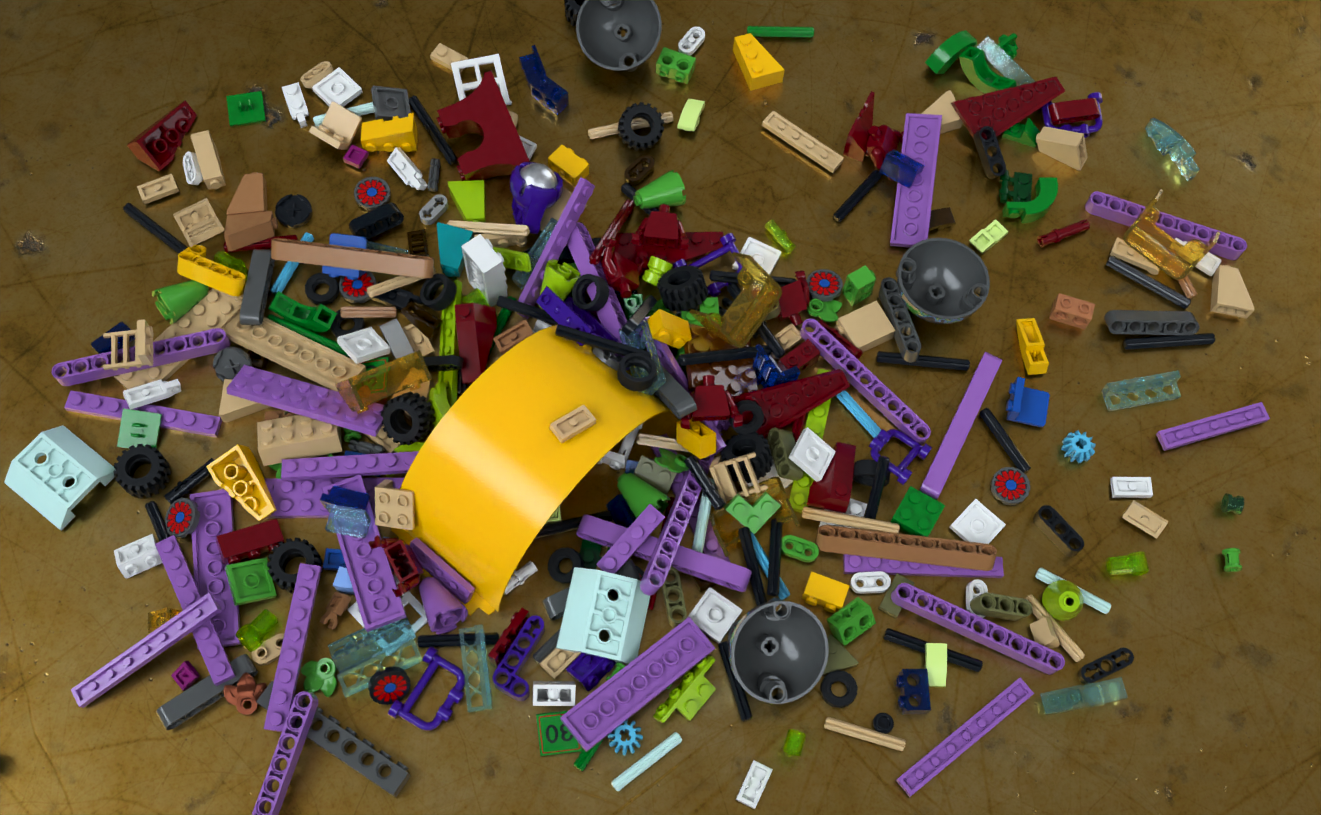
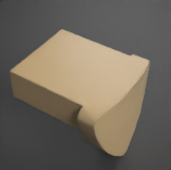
M1044 617L1029 624L1036 643L1049 649L1059 647L1060 643L1049 617Z

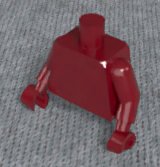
M884 124L879 127L874 125L868 130L870 134L867 142L868 153L875 168L884 174L887 173L889 175L888 179L894 181L895 178L898 179L899 172L892 170L890 167H892L899 140L903 143L904 131L900 133V131Z
M665 204L659 206V211H651L649 217L644 218L637 231L632 233L631 243L640 246V240L643 238V245L678 248L679 240L681 244L680 250L689 249V238L686 236L682 222L677 220V214L669 213L670 206Z
M613 237L610 239L606 238L603 240L606 250H604L603 258L600 261L608 285L619 291L622 298H628L632 295V291L639 287L642 269L647 267L649 260L644 255L643 260L637 256L636 264L617 252H612L617 240Z
M803 270L795 272L797 281L770 291L765 296L761 295L759 287L751 291L753 300L770 295L777 297L781 311L775 318H779L780 321L789 318L795 327L803 324L800 314L807 310V306L810 303L809 287ZM771 304L767 308L773 309L776 305Z
M713 375L703 376V386H696L695 391L689 393L696 403L697 410L681 418L680 427L690 429L689 420L691 418L692 422L729 420L730 416L734 418L733 427L742 426L743 415L740 414L731 393L725 390L723 385H715Z
M377 535L374 537V541L368 542L371 549L377 547L384 548L383 550L400 581L397 584L399 588L392 589L396 597L405 594L419 584L420 575L424 571L412 548L402 539L383 538L381 540Z

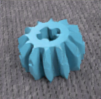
M1077 430L1074 434L1072 432L1068 433L1067 437L1062 440L1064 445L1061 447V450L1066 451L1064 457H1071L1070 462L1076 459L1079 464L1083 460L1085 462L1088 461L1090 456L1094 455L1096 444L1091 442L1092 437H1086V432H1083L1081 435L1079 430Z
M626 720L624 725H620L613 733L607 736L608 739L612 740L609 743L610 747L617 745L615 753L623 749L622 753L625 756L627 749L633 754L635 753L633 746L641 747V744L636 740H643V735L638 734L641 731V727L634 728L635 721L627 725L628 720ZM629 733L630 740L622 741L621 734Z

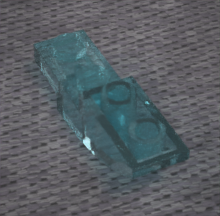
M989 36L976 47L984 51L985 58L1004 77L1016 80L1017 86L1036 82Z
M1151 118L1145 130L1155 143L1156 148L1163 156L1170 155L1172 161L1175 162L1180 173L1187 181L1194 179L1200 170L1193 160V157L1196 155L1194 149L1170 126L1156 118Z
M1122 677L1040 694L1046 715L1105 705L1109 702L1128 698Z

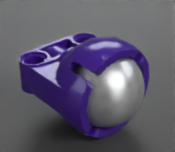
M524 162L513 169L510 176V191L513 195L512 211L516 225H527L531 234H538L545 210L552 207L561 197L563 180L558 173L553 172L548 166L541 163Z

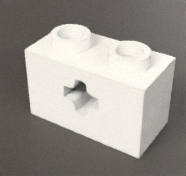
M533 681V706H575V681Z

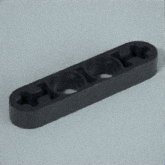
M650 295L621 330L629 336L658 301Z

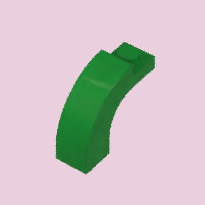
M964 30L943 42L925 63L936 74H944L969 46L979 49L980 46L977 44L978 41L967 30Z
M969 46L959 55L960 64L966 77L982 93L986 94L1017 86L1016 80L997 75L989 68L982 49Z
M1039 177L1035 185L1036 198L1029 202H1006L1002 210L1003 217H1021V224L1031 223L1042 218L1049 211L1057 196V178Z
M279 291L275 294L268 307L269 310L282 316L284 320L312 332H325L329 330L337 315L335 311L322 304H319L317 307L306 306Z

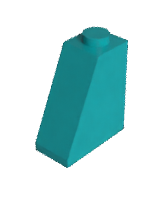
M438 222L437 234L442 273L449 277L456 276L460 278L465 266L461 246L474 238L473 231Z

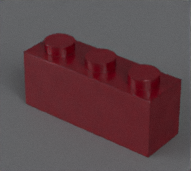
M277 519L216 536V544L223 565L239 563L241 559L248 557L250 559L257 558L261 553L268 551L273 553L272 549L274 547L278 548L280 546L279 542L282 541L284 543Z

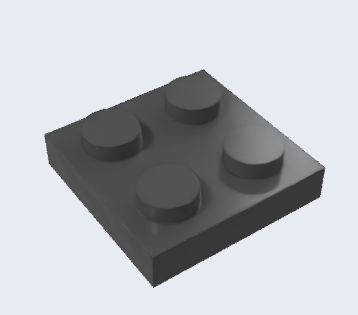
M381 86L372 87L371 93L375 120L383 119L389 121L393 120L394 116L404 118L408 117V114L411 113L407 89Z

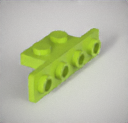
M492 248L496 253L499 252L502 255L504 267L525 272L532 270L528 253L505 248Z
M708 655L695 665L690 672H687L683 676L682 682L669 693L667 700L657 707L653 718L664 723L672 712L677 709L687 720H691L716 690L703 676L716 659Z

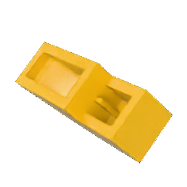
M1035 318L1016 319L1018 340L1027 374H1046L1049 362L1044 352L1045 343Z

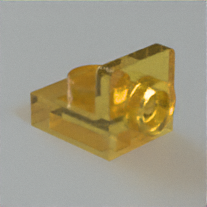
M167 607L149 612L148 633H152L181 611Z

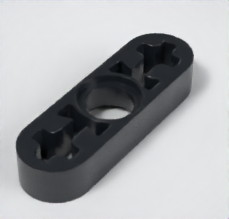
M455 355L420 357L417 367L420 369L425 368L429 372L462 370L464 359Z
M1120 648L1084 665L1078 671V678L1084 684H1092L1132 664L1134 655L1128 648ZM1121 655L1127 656L1126 660H1122L1118 663L1115 662V659L1119 658ZM1102 661L1110 663V671H1104L1101 668ZM1096 669L1097 673L1093 674L1091 678L1085 677L1086 671L1090 672Z

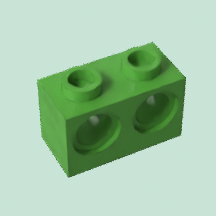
M663 47L656 62V74L688 84L695 69L696 58Z
M865 265L847 275L842 294L852 306L870 297L876 282L874 272Z
M859 597L826 619L832 636L844 646L876 624L870 605Z

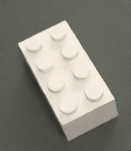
M479 234L462 245L468 282L483 301L492 307L497 303L499 296L508 297L507 277L504 273L506 269L503 265L504 259L499 252L496 253L492 249L493 245L489 239H484Z

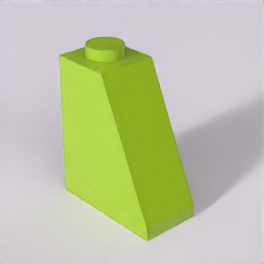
M484 180L448 181L449 193L463 220L486 222V189Z

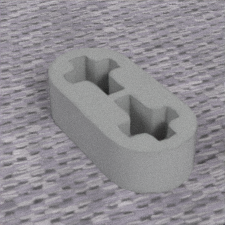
M442 194L435 195L419 211L421 222L425 225L435 223L448 209L447 198Z

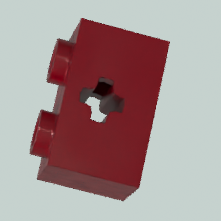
M807 339L779 359L778 367L787 378V381L791 382L818 362L820 351Z

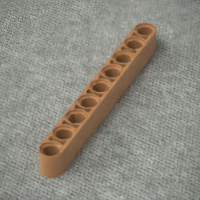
M283 238L271 239V258L275 260L418 278H433V257Z
M831 525L820 526L816 539L818 549L824 552L990 571L994 568L997 549L990 544Z

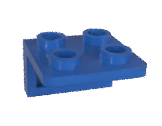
M339 233L330 234L329 244L367 249V239L364 236ZM322 266V273L329 274V277H340L341 275L347 276V279L356 280L366 273V271Z
M1017 377L1015 382L1011 383L1009 387L1010 400H1008L1006 405V411H1008L1006 420L1044 427L1049 404V393L1024 387L1025 378Z

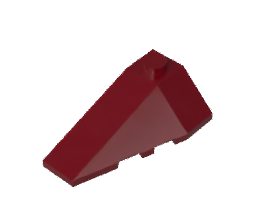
M872 91L848 134L843 155L863 162L865 156L869 157L867 142L870 134L868 130L873 125L875 93Z
M185 100L140 133L127 146L138 160L157 171H161L174 159L176 150L181 146L182 139L186 132L189 131L197 114Z
M477 303L455 305V319L459 355L464 359L461 373L463 384L473 383L486 370L488 355L492 348L494 333H496L497 316L496 308Z
M837 442L833 448L836 452L822 480L818 482L814 480L810 486L807 505L846 513L851 497L856 446Z

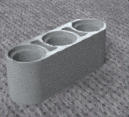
M397 318L380 325L379 328L387 344L390 346V350L401 372L416 366L418 359Z

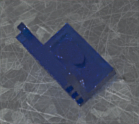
M756 345V349L759 352H757L752 368L755 370L758 385L762 384L764 389L798 379L800 370L797 366L780 373L761 345Z

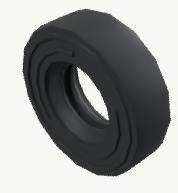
M317 273L307 280L305 293L313 304L328 305L337 298L339 285L334 277H329V274ZM321 283L329 286L328 292L323 295L315 292L316 286Z
M338 310L331 325V331L337 338L364 329L365 322L363 318H342L340 310ZM344 319H352L355 322L354 327L350 330H343L340 325Z
M751 400L739 401L736 403L740 414L745 411H751L753 418L747 424L733 427L734 418L730 416L729 423L737 433L743 435L756 432L764 420L761 407Z
M569 547L554 551L548 561L550 576L555 581L563 584L571 583L574 567L584 568L582 556L576 550ZM564 558H570L573 563L572 569L568 573H562L559 568V564Z
M841 670L828 673L822 680L820 688L825 702L836 708L850 705L856 698L858 690L856 680L852 675ZM839 681L845 684L847 692L844 696L838 697L832 693L831 686L834 682Z

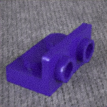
M581 653L566 670L589 692L612 670L616 662L615 660Z

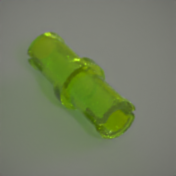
M774 220L766 223L765 228L774 237L773 240L779 243L786 253L792 252L796 245L787 237L785 230H781Z

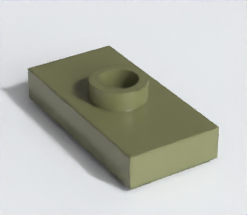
M899 574L895 575L878 608L894 618L898 617L902 607L893 603L891 599L892 591L901 583L914 585V582ZM898 591L902 598H906V594L903 591Z

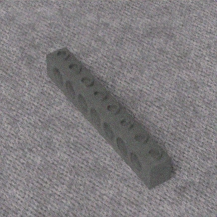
M273 681L270 682L256 701L266 710H268ZM305 698L302 704L304 707H307L308 705L305 703L307 699ZM317 707L307 738L396 798L411 777L407 772L409 768L399 761L397 764L390 761L391 756L383 750L378 753L372 749L374 744L365 738L360 741L356 738V732L349 727H346L344 730L338 726L340 722L331 715L326 718L322 715L323 710ZM302 718L295 721L296 728H299L302 725ZM322 721V727L319 730H313L315 722ZM335 732H339V739L335 742H330V736ZM350 744H356V751L354 753L348 754V746ZM368 755H373V763L364 765V759ZM391 767L390 775L382 777V769Z

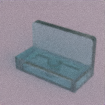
M327 504L326 509L330 513L325 527L327 532L366 538L371 518L366 510Z

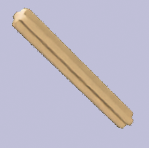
M671 111L661 113V119L664 120V123L673 121ZM643 118L633 119L631 122L632 130L650 127L648 121ZM619 123L588 129L589 138L595 139L618 134Z
M449 220L447 225L473 231V233L528 236L530 233L529 226L458 220Z
M806 506L803 507L801 514L802 518L865 530L899 533L900 525L897 523Z

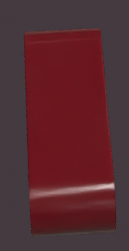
M1096 98L1056 102L1048 106L1053 125L1089 121L1100 117Z

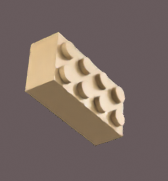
M302 415L257 422L258 452L263 466L282 463V459L310 458L343 451L340 426Z

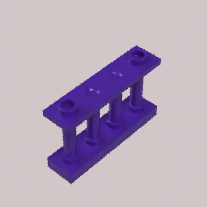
M546 286L536 300L558 324L615 342L618 341L589 311L578 308L572 296L569 295L564 302Z

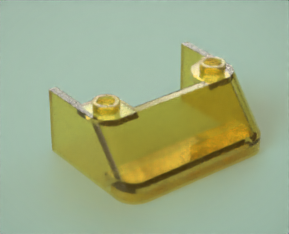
M1160 189L1126 230L1124 241L1170 277L1180 280L1216 244L1221 233L1217 231L1206 244L1198 239H1192L1184 246L1155 225L1160 217V213L1154 207V204L1163 193V190Z
M733 252L732 256L743 266L737 277L738 283L743 287L742 291L723 316H720L718 313L706 314L692 309L689 313L711 333L734 347L742 348L749 342L782 295V289L750 255Z
M419 350L336 383L335 386L352 412L357 411L359 414L369 410L368 405L408 388L410 392L421 388V383L430 381L432 378Z
M771 477L759 483L760 486L767 484L768 489L762 490L757 494H749L747 497L742 496L753 505L766 491L781 504L780 508L767 521L776 518L778 522L787 523L793 519L796 526L800 525L779 477ZM711 504L709 517L712 528L725 557L729 556L727 546L731 547L738 543L740 539L738 531L745 526L727 512L724 507L715 511Z

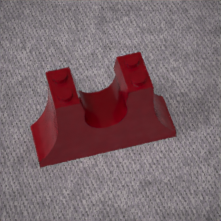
M492 71L484 73L481 83L469 96L457 103L437 110L439 117L436 118L442 133H447L449 139L458 138L467 133H477L484 137L482 144L476 150L466 152L457 159L459 165L456 167L462 181L486 180L496 176L511 175L517 165L530 162Z

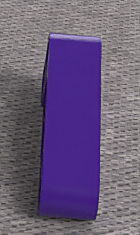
M537 615L527 619L492 676L495 687L517 701H524L529 697V685L518 674L545 632L544 621ZM539 624V629L535 628L532 632V625L536 626ZM527 640L530 642V645L527 648H521L519 646L520 642ZM511 658L519 659V663L515 666L508 664ZM501 675L508 677L507 682L504 684L497 682L498 677ZM517 686H524L526 688L523 694H516L514 691Z

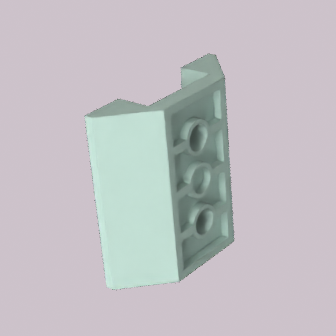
M62 425L41 432L11 461L4 483L62 531L75 517L71 510L99 482L106 486L115 477L113 471L116 469ZM46 455L45 462L38 464V458ZM67 480H75L71 487H65Z
M574 567L556 648L603 657L626 665L638 657L650 596L644 594L640 589L641 581L601 570ZM613 589L618 593L616 601H611L608 598L609 590ZM601 630H606L609 633L608 641L603 642L600 640L599 632Z

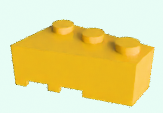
M751 33L734 37L733 52L750 91L783 82L784 68Z
M409 113L408 117L404 118L394 116L393 120L389 121L378 119L362 123L361 144L363 150L369 152H392L396 147H400L404 152L417 151L418 131L414 113Z

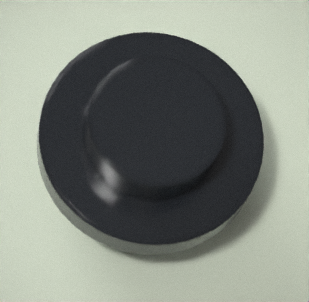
M887 713L877 714L873 719L874 729L881 733H889L894 727L893 718Z

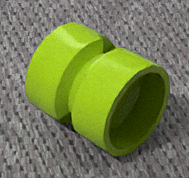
M651 256L647 265L649 270H645L641 280L657 287L658 280L662 278L663 274L671 270L673 265Z

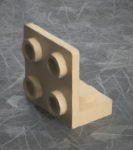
M331 102L322 124L311 126L309 132L337 149L348 150L362 121V117L336 102Z
M388 479L375 486V525L413 530L414 491L393 488V480Z

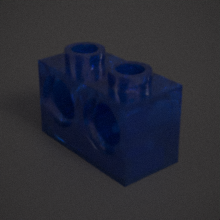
M543 73L530 83L531 96L556 115L569 105L568 92Z
M902 669L896 677L897 688H900L901 696H898L899 709L902 708V714L929 713L931 705L927 669ZM907 677L914 678L916 680V686L910 685L907 681ZM909 698H915L918 701V706H912Z

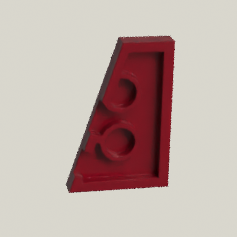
M521 608L519 612L516 611L510 625L502 632L500 639L488 654L490 663L494 667H498L523 625L530 617L528 610Z

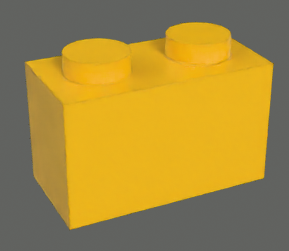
M561 145L548 157V167L553 172L558 173L561 178L573 187H576L580 177L585 179L589 175L588 162L584 158L577 156L571 148Z
M658 309L647 319L650 338L677 349H681L687 341L692 339L687 320L661 309Z
M692 418L689 420L690 429H683L680 427L681 421L676 422V442L699 459L716 453V432L700 421L692 422Z
M811 571L801 599H804L809 605H820L826 611L836 613L843 607L850 585Z

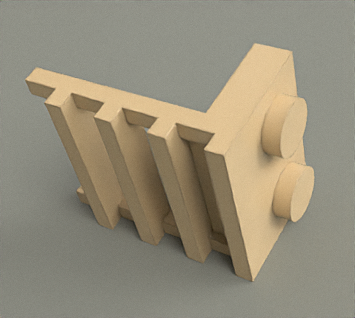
M207 198L173 214L190 247L225 231Z
M145 319L137 320V330L103 333L104 338H111V364L103 365L104 370L113 369L115 371L118 368L129 369V367L134 366L137 368H141L143 365L153 366L154 333L152 326H149ZM135 335V361L129 362V336ZM123 336V363H118V337Z
M755 452L723 462L720 456L712 459L709 470L718 487L717 491L725 503L728 500H732L737 494L727 467L730 464H733L743 491L738 492L741 496L747 497L749 494H757L762 490L768 489L767 484L759 485L749 460L756 457ZM744 461L754 488L748 489L738 462Z

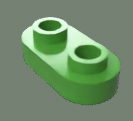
M786 535L782 538L781 552L784 555L806 563H811L817 559L819 549L815 543L793 535ZM790 544L793 548L787 549L786 545ZM805 551H810L811 555L807 556Z

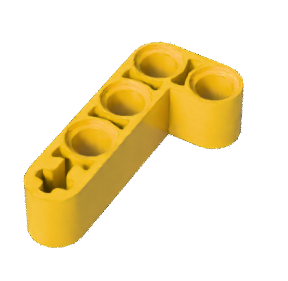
M197 244L192 247L189 246L178 254V274L231 296H241L244 294L245 275L207 259L204 246Z

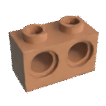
M1059 293L1052 304L1049 319L1085 329L1092 320L1095 304Z

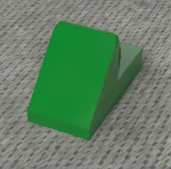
M1028 118L1025 125L1016 123L1004 131L1002 137L1036 148V136L1040 131L1031 119Z

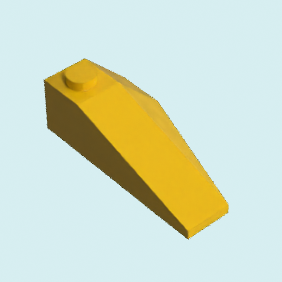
M237 444L206 466L215 483L226 490L232 498H235L258 521L264 520L276 511L260 466L249 447Z

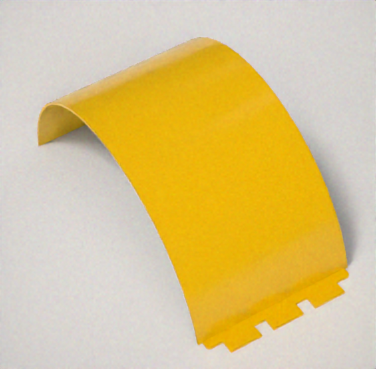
M558 325L540 330L515 345L468 387L429 435L412 462L400 489L414 491V529L405 530L391 527V531L399 537V540L402 539L409 546L411 541L417 537L451 568L455 569L466 581L471 583L475 588L471 600L466 604L461 602L467 608L469 616L478 608L487 615H491L495 610L499 612L500 603L507 584L520 560L540 530L575 486L616 444L635 428L655 415L667 411L671 412L649 389L632 391L621 385L618 380V371L597 358L592 352V346L586 344L580 346L576 341L556 336L555 332ZM635 366L626 371L633 377L637 373ZM585 405L596 418V424L561 443L550 430V424L580 406ZM423 568V571H424L423 575H424L426 578H427V577H433L430 573H428V572Z

